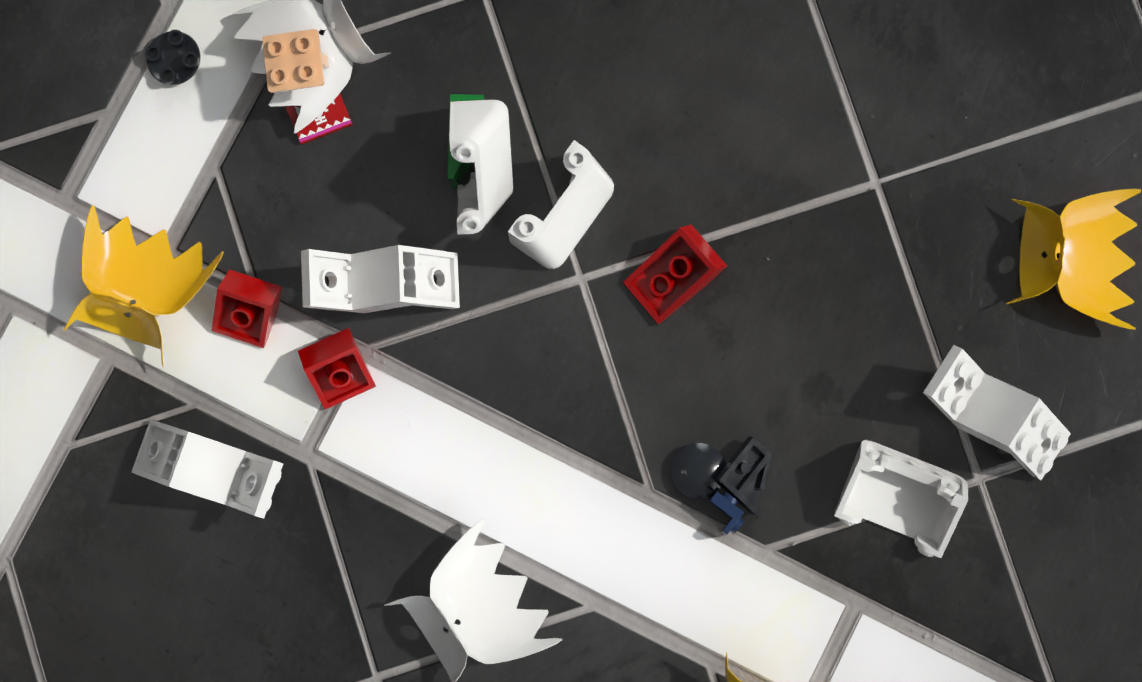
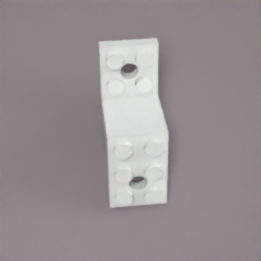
M403 245L355 254L312 249L301 251L303 307L356 313H370L411 305L444 309L460 308L457 253ZM325 275L329 278V286L325 283ZM433 275L437 277V284L434 282Z
M953 345L923 392L957 428L1010 453L1031 476L1042 480L1044 475L1050 471L1054 459L1059 451L1066 446L1068 437L1071 434L1040 398L985 374L962 348Z
M150 419L131 473L264 519L266 512L271 506V497L275 486L281 478L283 463Z

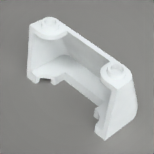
M499 100L450 102L449 141L451 155L459 162H475V172L470 173V181L465 186L458 185L457 189L458 235L474 234L481 231L513 192L509 114L507 106Z
M575 140L563 156L564 166L572 174L569 182L570 185L545 220L541 221L531 214H525L520 216L508 231L509 240L512 245L548 269H556L565 262L611 198L614 191V184L609 175L591 153Z
M864 440L857 451L834 516L847 525L860 523L862 519L874 522L914 538L915 545L921 554L928 557L936 556L942 558L968 502V483L965 479L952 472L876 442Z

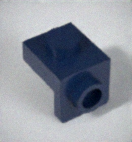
M725 491L722 494L716 492L708 502L730 518L721 533L725 536L729 532L735 534L744 522L741 519L744 512L735 506L738 501Z

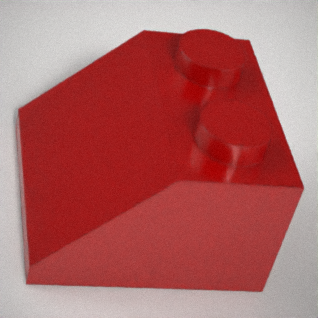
M229 269L217 288L211 331L264 348L279 309L282 287Z
M349 328L298 350L303 369L325 410L376 387Z

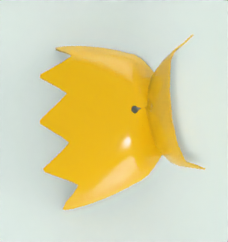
M1141 189L1114 190L1074 200L1067 204L1061 216L1042 205L1011 199L1026 207L1020 246L1019 272L1022 297L1006 304L1038 296L1056 285L1060 297L1068 306L1097 320L1135 330L1136 328L1110 314V312L1134 303L1133 299L1110 281L1135 265V262L1116 247L1112 241L1136 227L1137 223L1120 213L1114 206L1141 193ZM1044 251L1048 255L1046 258H1043L1042 253Z
M92 205L84 231L81 262L82 281L90 291V294L83 298L76 306L64 331L75 320H79L122 337L161 350L163 367L162 335L154 315H169L181 310L205 284L221 260L224 252L222 251L203 270L201 242H198L174 259L166 230H161L136 246L129 217L126 216L113 228L102 234L95 206ZM135 300L136 303L131 304L130 301ZM125 313H130L131 317H126Z

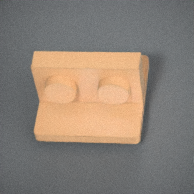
M317 29L263 36L262 41L269 92L275 93L312 88L325 84L323 68H329L328 56L321 52L319 31Z

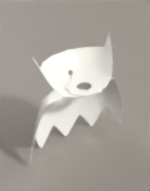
M268 0L251 5L232 14L233 16L252 14L234 36V39L262 41L263 36L310 29L325 30L324 35L319 34L321 52L328 56L329 68H323L325 84L319 87L275 92L269 103L270 107L301 106L300 114L295 123L294 133L299 132L310 124L343 90L350 80L353 62L360 64L370 63L391 54H374L354 26L341 0H324L323 5L315 0ZM263 43L250 69L251 73L266 74Z
M484 518L472 526L455 543L437 566L430 581V597L410 596L384 605L402 604L407 609L443 664L451 682H456L461 676L468 656L484 664H495L540 652L562 641L561 638H534L548 615V610L517 609L519 599L528 579L526 576L494 574L505 544L497 543L474 546L485 522ZM456 619L460 620V625L454 624ZM444 627L449 630L448 633L444 631Z

